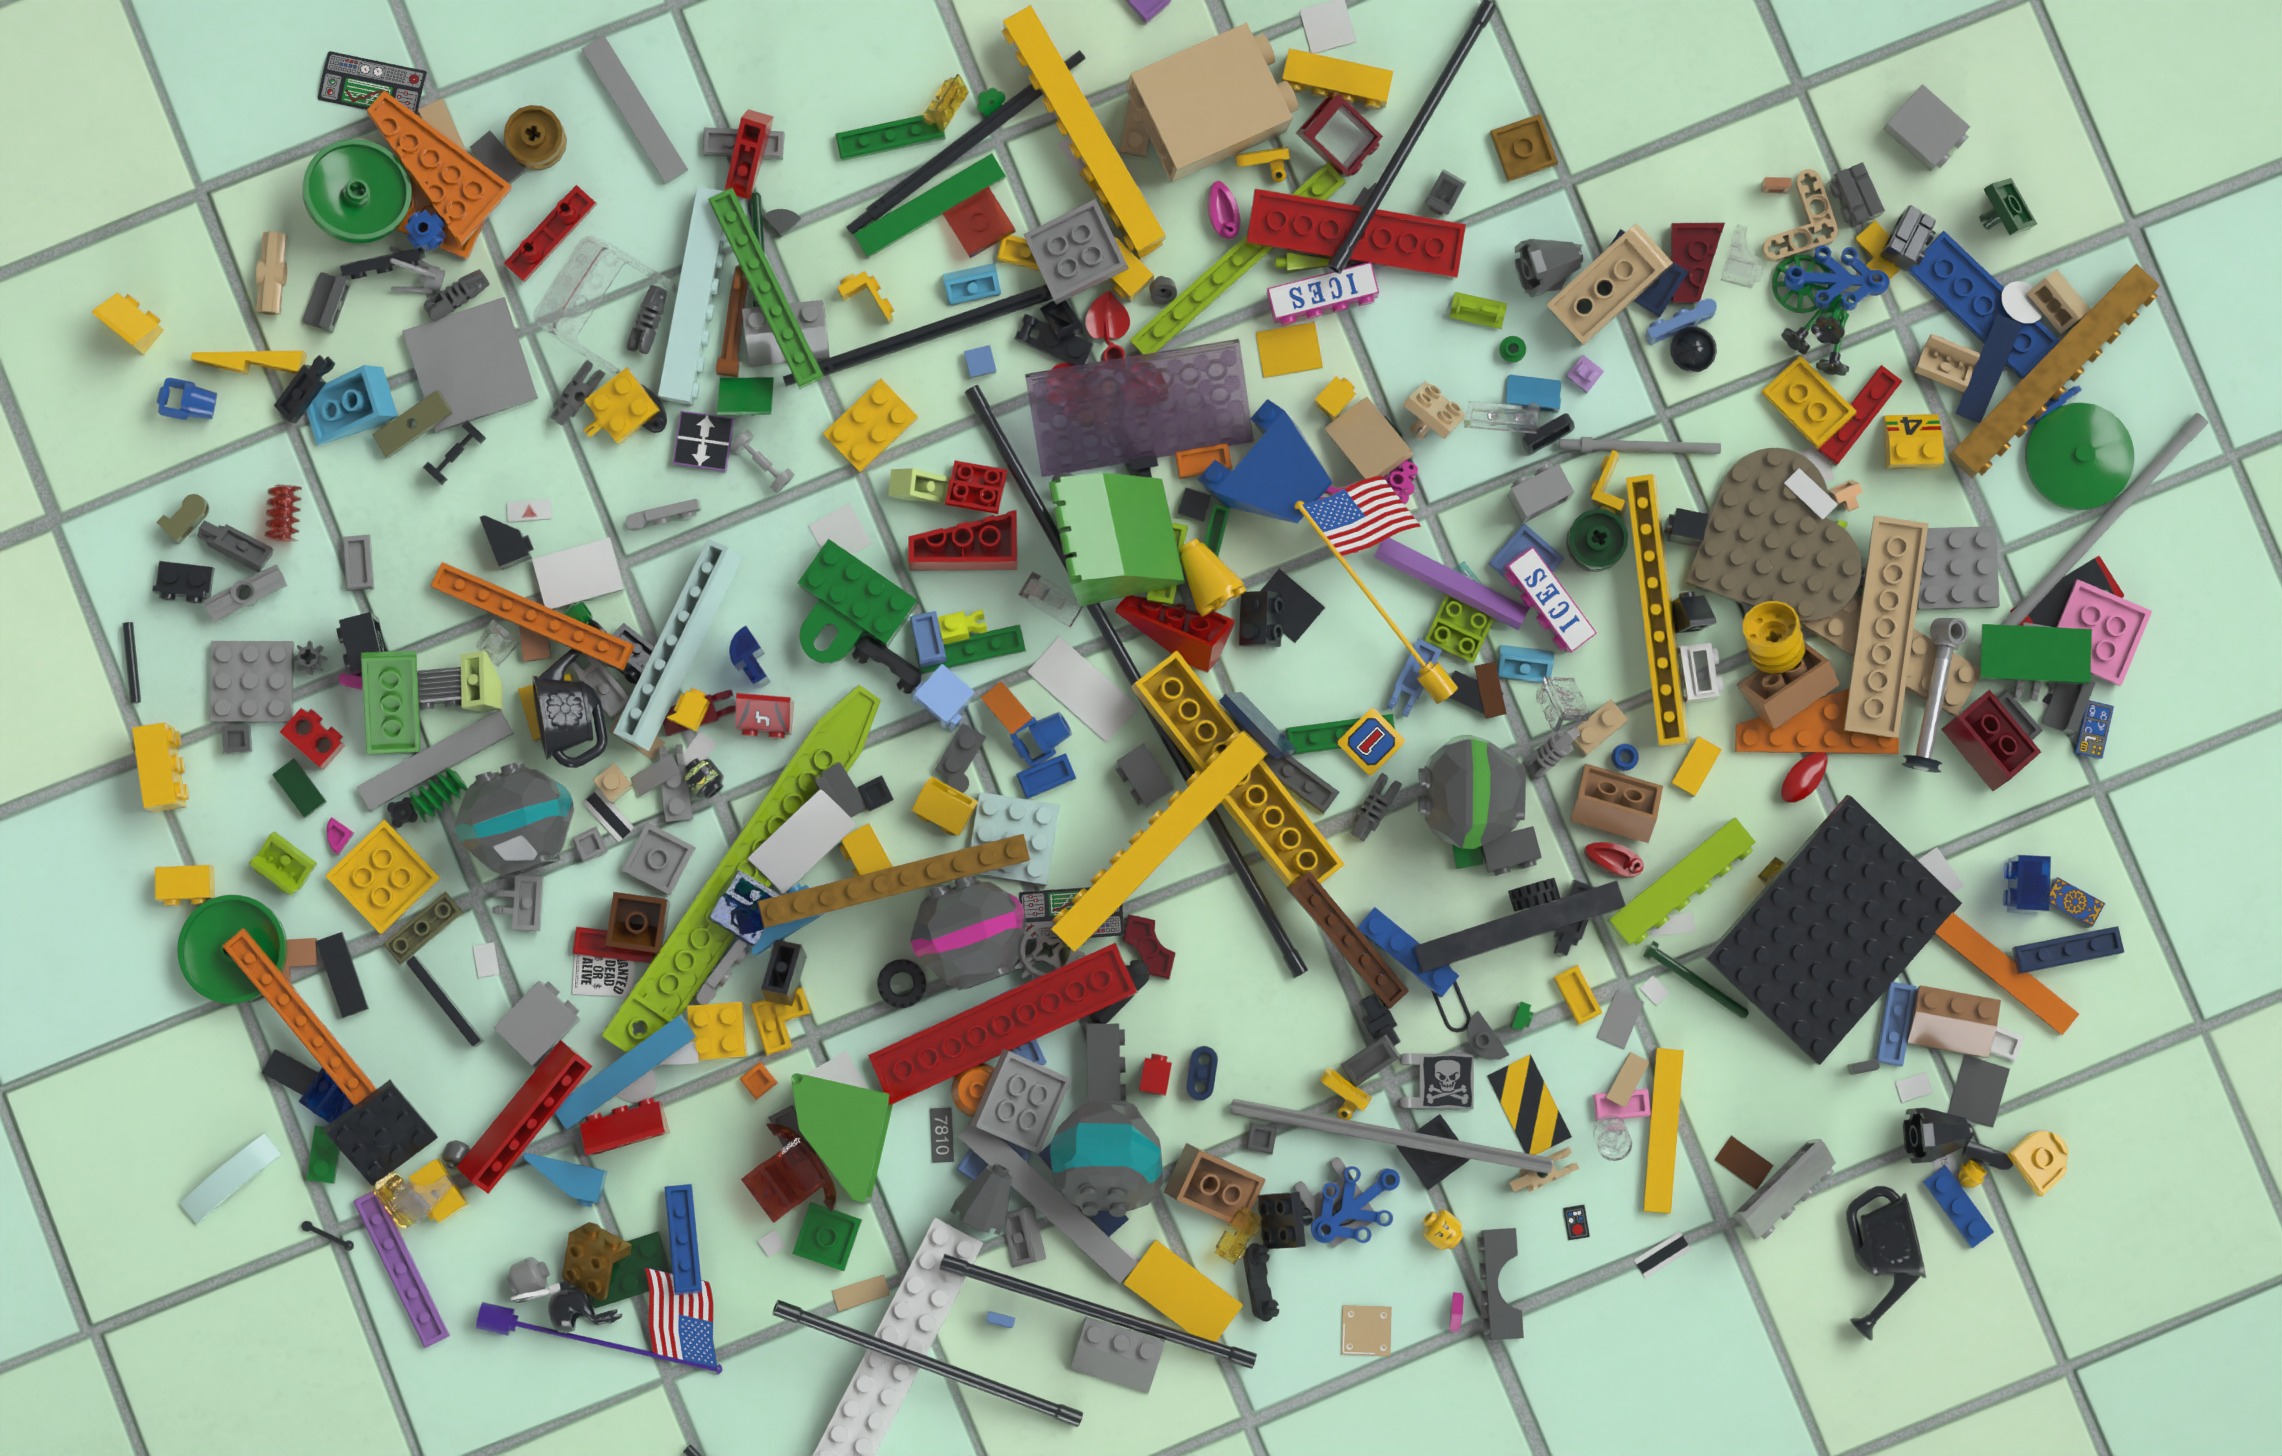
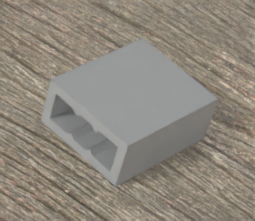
M1922 84L1886 123L1883 129L1931 171L1936 165L1941 168L1951 157L1948 152L1953 146L1959 148L1968 139L1969 136L1965 133L1970 126Z
M538 981L494 1027L532 1066H537L555 1045L581 1020L576 1015L579 1010L569 1000L564 1003L557 996L560 991L549 981L546 984Z

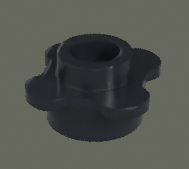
M404 797L402 801L395 803L390 802L387 806V811L390 812L393 819L392 825L396 828L402 827L407 822L414 823L418 819V815L414 812L409 797ZM401 810L405 811L404 815L400 814Z

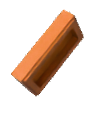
M1228 442L1175 451L1179 479L1202 475L1214 460L1232 470Z
M1002 681L981 697L985 705L1011 735L1032 719L1030 713Z

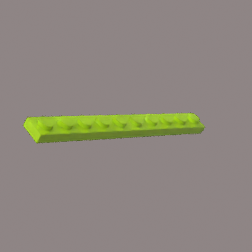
M1327 162L1292 195L1327 201L1346 184V181ZM1246 235L1130 339V343L1147 361L1150 360L1274 247L1246 243Z

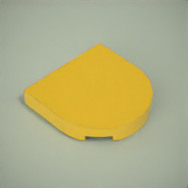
M2049 1131L2029 1133L2006 1153L2037 1196H2043L2062 1179L2067 1171L2068 1148L2059 1135Z

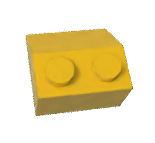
M116 293L91 312L143 355L164 331L158 325L161 320L149 310L146 314L138 309L140 303L128 294L124 298L119 293Z

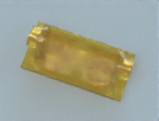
M959 74L955 78L950 77L948 80H944L943 85L935 96L940 101L932 100L927 110L923 113L924 122L932 125L933 122L936 123L941 132H944L969 93Z
M1242 1206L1241 1210L1237 1209L1228 1225L1236 1230V1232L1232 1235L1224 1231L1215 1246L1217 1248L1215 1253L1235 1265L1237 1260L1244 1256L1247 1249L1246 1245L1250 1238L1259 1231L1262 1217Z

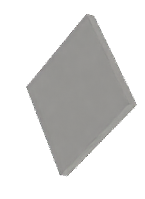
M505 297L442 317L438 321L433 320L402 331L424 398L439 390L453 411L452 415L434 426L436 433L461 425L466 420L471 422L538 399Z

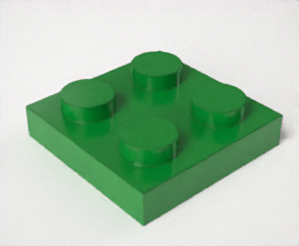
M810 1202L792 1254L845 1271L862 1219Z

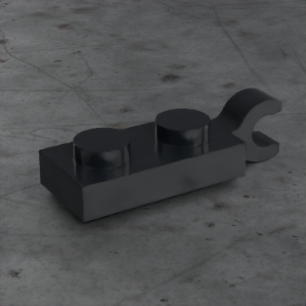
M318 355L311 366L304 364L274 404L275 408L290 423L296 424L326 384L322 376L334 368L335 362L329 356L324 359L321 355Z

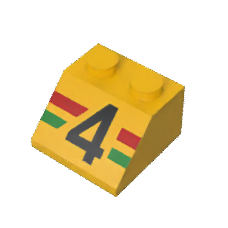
M1938 414L1883 416L1885 469L1940 468L1944 464V441Z

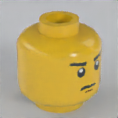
M1441 1209L1435 1213L1431 1211L1422 1221L1424 1225L1423 1237L1439 1250L1453 1249L1463 1237L1462 1223L1447 1210Z

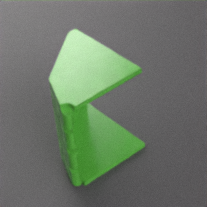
M1102 472L1065 476L1049 482L1052 502L1057 504L1054 511L1058 530H1067L1069 528L1068 532L1060 533V539L1064 555L1075 554V557L1066 559L1065 563L1068 577L1072 579L1070 580V585L1080 607L1185 583L1162 479Z
M793 1074L791 1081L799 1131L854 1201L871 1203L893 1105H890L888 1102L890 1094L809 1075Z

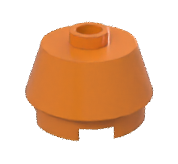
M981 1064L955 1076L952 1082L951 1094L956 1107L962 1113L974 1117L995 1068L987 1064Z

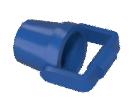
M166 378L163 387L159 389L157 403L159 404L158 413L162 416L186 420L188 417L213 419L217 393L197 387L195 383L190 381ZM169 387L183 389L180 409L165 407L170 394Z
M1056 712L1038 721L1035 717H1032L1015 733L1010 734V737L1013 741L1012 745L1020 758H1024L1027 764L1033 767L1055 755L1056 750L1054 748L1072 735V731L1060 712ZM1029 727L1036 743L1043 751V754L1034 759L1029 755L1030 752L1022 739H1019L1017 736L1018 732Z

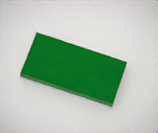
M1982 624L1980 679L2090 684L2092 629Z

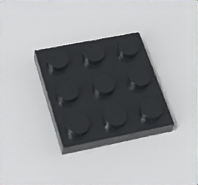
M391 1079L324 1128L328 1137L371 1186H374L438 1138L436 1132Z

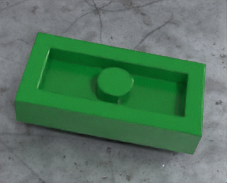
M315 1126L306 1180L335 1184L340 1149L325 1133V1127Z

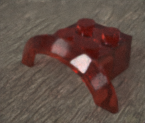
M776 1123L766 1124L774 1136H780L788 1141L789 1144L770 1159L758 1165L741 1180L771 1221L775 1223L784 1218L821 1188H823L825 1195L823 1202L831 1212L834 1211L836 1208L835 1185L819 1157L789 1127Z

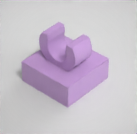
M1582 355L1566 378L1588 393L1604 370Z

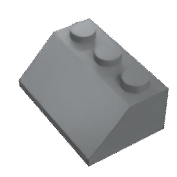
M823 300L789 303L815 359L830 358ZM760 307L742 309L750 367L787 363Z
M1087 1316L1070 1369L1149 1394L1165 1341Z

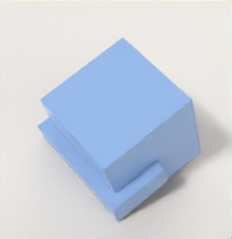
M941 664L925 683L921 682L914 689L911 701L915 704L918 702L941 722L940 726L943 728L947 727L953 732L962 719L960 714L970 704L975 691Z

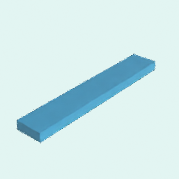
M677 1016L572 1092L556 1110V1116L565 1129L569 1130L697 1036L683 1016Z

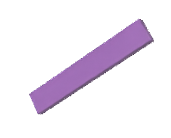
M1391 538L1382 541L1374 555L1378 560L1519 630L1529 610L1528 607Z
M376 1189L354 1200L353 1202L424 1348L449 1337L448 1329L380 1190Z

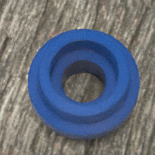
M1630 744L1618 745L1611 755L1613 765L1622 771L1633 769L1639 759L1637 750ZM1621 753L1629 755L1630 759L1628 762L1620 760Z

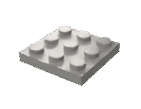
M1096 199L1023 234L1056 304L1129 269Z
M1996 526L1928 528L1917 610L1998 608L2000 606Z
M211 641L210 722L288 723L293 717L294 659H292V656H294V642Z
M1003 1049L971 1125L1040 1154L1072 1079Z

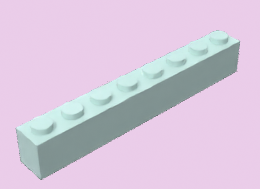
M697 187L658 393V397L663 401L692 405L693 399H698L700 383H697L698 372L703 373L705 357L701 356L703 346L708 347L710 331L706 329L708 320H713L715 305H712L711 302L713 294H718L720 279L716 278L718 268L722 269L725 253L721 252L722 244L728 241L708 199L724 191Z
M707 539L613 732L626 742L644 750H650L743 559L742 556L731 548Z

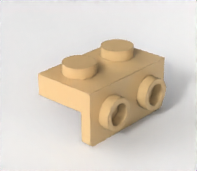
M1930 334L1922 349L1914 372L1965 392L1974 367L1979 360L1980 353L1943 337Z

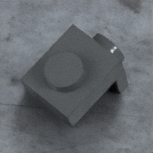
M1443 169L1425 203L1429 205V209L1440 215H1443V213L1448 215L1467 182Z

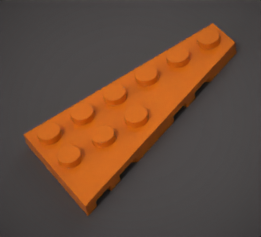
M383 91L367 109L368 116L460 247H462L507 196L512 186L386 91Z
M1849 689L1819 698L1809 705L1807 709L1800 711L1776 729H1773L1760 717L1736 724L1735 752L1899 754V737L1892 738L1843 731Z

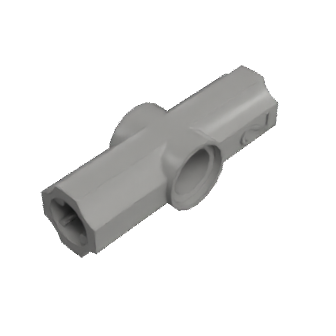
M274 565L246 580L237 581L232 587L203 602L213 622H217L245 607L254 606L258 600L286 587L287 583L279 567ZM250 587L252 591L251 596L246 600H241L239 596L241 589Z

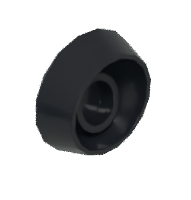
M1692 326L1677 332L1672 339L1670 353L1674 363L1682 370L1701 372L1714 362L1717 346L1713 336L1706 329Z

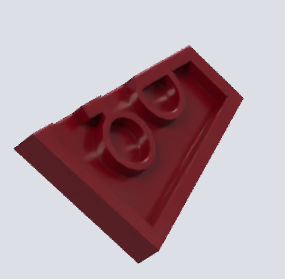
M1671 223V260L1689 271L1673 295L1672 304H1698L1701 300L1725 223Z

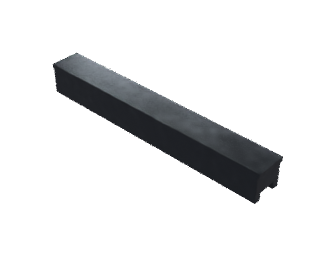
M1616 880L1416 945L1411 948V952L1415 956L1419 968L1417 970L1420 975L1617 911L1626 905Z

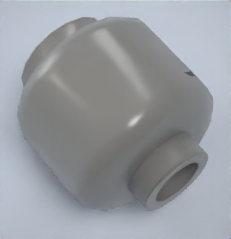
M528 1257L510 1267L507 1282L515 1295L535 1292L546 1288L547 1277L550 1276V1273L543 1261L539 1262L533 1257Z

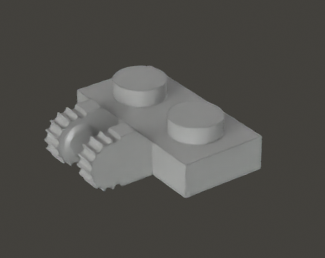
M517 875L515 876L514 891L494 890L493 896L497 898H514L513 908L505 906L493 907L492 913L513 915L512 930L540 932L544 877Z

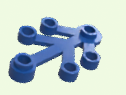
M1821 245L1816 248L1814 259L1817 263L1823 264L1832 273L1805 272L1801 267L1793 266L1785 272L1784 285L1794 291L1802 289L1805 283L1833 285L1827 291L1820 290L1816 293L1814 304L1820 309L1829 307L1830 302L1850 286H1859L1860 288L1854 293L1846 292L1842 297L1841 306L1845 310L1850 311L1854 310L1857 304L1869 294L1878 296L1887 291L1890 280L1883 271L1869 269L1857 258V250L1847 247L1842 251L1841 261L1843 264L1851 266L1859 274L1851 275L1831 257L1830 248ZM1819 253H1824L1827 256H1820ZM1845 255H1851L1853 258H1847ZM1819 298H1825L1827 301H1821ZM1850 299L1853 303H1848L1846 300Z
M1346 1167L1343 1171L1345 1182L1341 1210L1332 1216L1333 1200L1338 1196L1339 1188L1334 1183L1324 1184L1321 1189L1323 1195L1321 1216L1317 1217L1311 1224L1313 1238L1321 1243H1329L1335 1237L1351 1238L1360 1243H1367L1372 1236L1369 1228L1360 1226L1353 1229L1339 1225L1347 1219L1376 1222L1384 1227L1389 1226L1393 1221L1391 1212L1387 1210L1377 1212L1362 1210L1361 1208L1384 1190L1391 1191L1396 1189L1400 1183L1399 1174L1393 1169H1382L1377 1175V1182L1354 1199L1355 1185L1360 1179L1361 1173L1357 1167ZM1354 1169L1356 1177L1350 1180L1347 1173L1349 1170ZM1391 1174L1394 1181L1391 1185H1387L1385 1178ZM1328 1186H1333L1335 1189L1332 1196L1326 1194ZM1382 1213H1386L1388 1215V1221L1386 1223H1381L1380 1221V1215ZM1327 1224L1329 1232L1323 1235L1320 1228L1322 1225ZM1364 1229L1367 1232V1237L1364 1240H1360L1358 1233Z

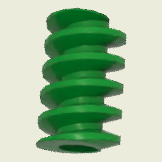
M449 767L445 768L446 777L439 773L436 774L438 783H434L430 779L427 780L428 790L420 785L418 787L419 796L413 792L409 793L411 804L425 823L427 822L425 814L434 818L436 816L434 808L441 812L444 811L443 801L452 805L454 803L452 795L461 799L463 797L461 789L465 791L468 789L459 774Z

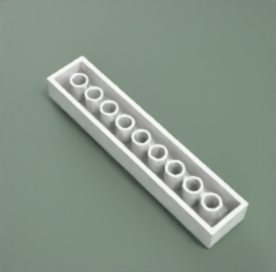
M934 1218L874 1336L927 1356L967 1278L966 1276L962 1277L940 1270L939 1267L943 1255L954 1256L974 1264L985 1242L938 1218ZM867 1349L813 1456H876L920 1368Z

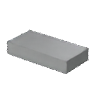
M368 534L342 537L346 590L375 589L371 536Z

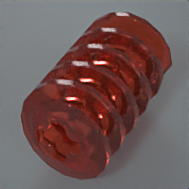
M275 485V487L267 490V493L275 498L268 499L266 502L267 505L273 507V509L266 511V515L273 518L265 522L266 527L273 529L264 533L266 538L281 542L298 541L291 538V535L299 533V530L292 527V524L300 522V519L294 517L293 513L300 512L301 508L294 506L293 503L302 500L301 497L294 495V492L302 490V487Z

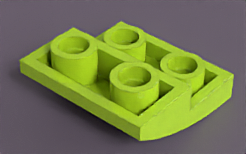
M1446 594L1425 641L1474 663L1495 618Z

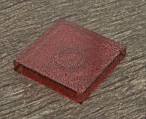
M989 186L943 213L945 220L970 259L1016 232L1015 227Z

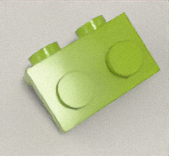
M274 831L268 836L259 853L251 858L249 865L255 869L256 873L275 883L280 891L293 895L304 886L316 867L317 862Z

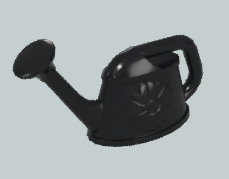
M590 619L588 621V625L606 632L595 620ZM572 648L539 677L532 676L538 727L546 760L551 759L553 756L559 764L567 768H578L597 758L605 751L608 737L602 702L594 688L583 681L564 680L566 669L582 654ZM592 713L597 737L596 745L577 757L566 756L563 751L584 742L593 741Z
M1875 1186L1868 1189L1848 1205L1846 1211V1221L1854 1255L1859 1265L1868 1273L1875 1275V1277L1879 1275L1894 1276L1893 1287L1869 1315L1850 1319L1852 1325L1870 1341L1873 1340V1328L1877 1321L1920 1277L1926 1278L1921 1248L1907 1194L1903 1193L1900 1197L1893 1189L1886 1186ZM1877 1197L1887 1198L1890 1201L1888 1204L1866 1215H1861L1865 1235L1863 1243L1857 1220V1212Z

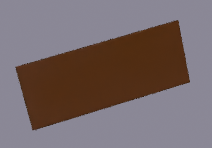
M1496 662L1474 666L1485 718L1507 714Z

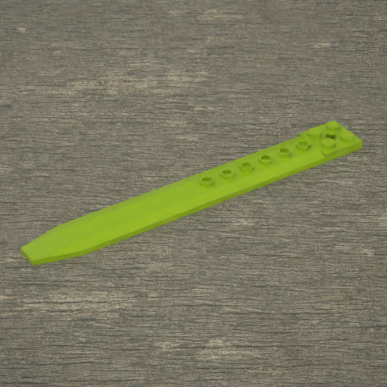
M858 684L817 720L661 947L660 953L655 955L638 982L630 990L600 1035L628 1053L683 1013L756 907L757 902L760 901L772 883L748 860V857L819 791L812 779L814 776L837 762H840L848 773L863 750L881 699ZM640 1020L643 1021L644 1033L638 1032L634 1035L632 1033L634 1030L632 1024L634 1022L638 1023Z

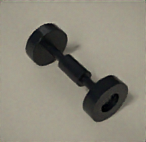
M467 420L461 426L469 434L444 455L446 457L437 468L429 462L423 466L441 485L448 479L440 472L449 462L453 463L465 450L463 447L472 438L480 444L487 439Z

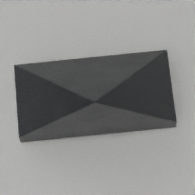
M1066 300L1058 304L1052 301L1040 308L1058 339L1083 333L1081 322Z

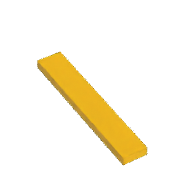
M1656 1048L1643 1211L1671 1214L1684 1050Z

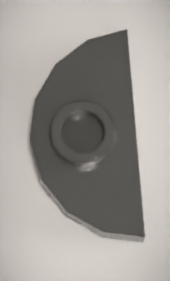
M1478 1010L1470 1018L1467 1027V1040L1471 1049L1479 1056L1489 1060H1500L1509 1056L1510 1054Z

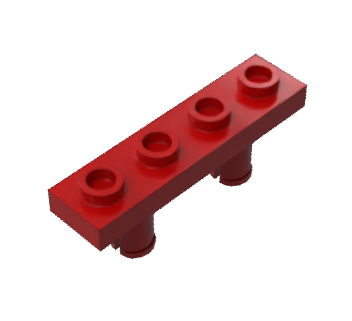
M575 185L557 203L556 207L537 228L521 242L520 246L504 262V265L525 283L591 212L597 203Z

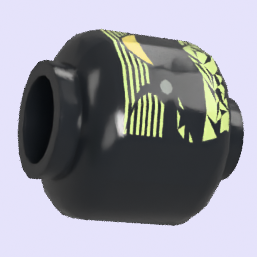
M696 758L685 767L687 772L683 780L696 797L710 799L723 788L724 775L710 759L700 761Z

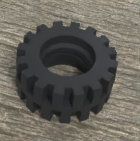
M1555 878L1508 891L1514 912L1560 899Z
M906 959L893 960L880 971L877 980L878 991L882 999L893 1007H911L922 999L926 991L925 974L912 961ZM899 972L908 973L913 979V988L906 995L895 994L890 986L892 977Z

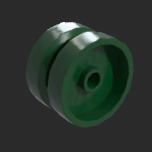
M1593 509L1581 514L1575 519L1567 533L1566 548L1572 561L1578 567L1591 572H1601L1610 569L1621 559L1628 546V532L1625 523L1618 515L1605 509ZM1594 537L1600 538L1601 545L1598 542L1593 543L1592 539Z

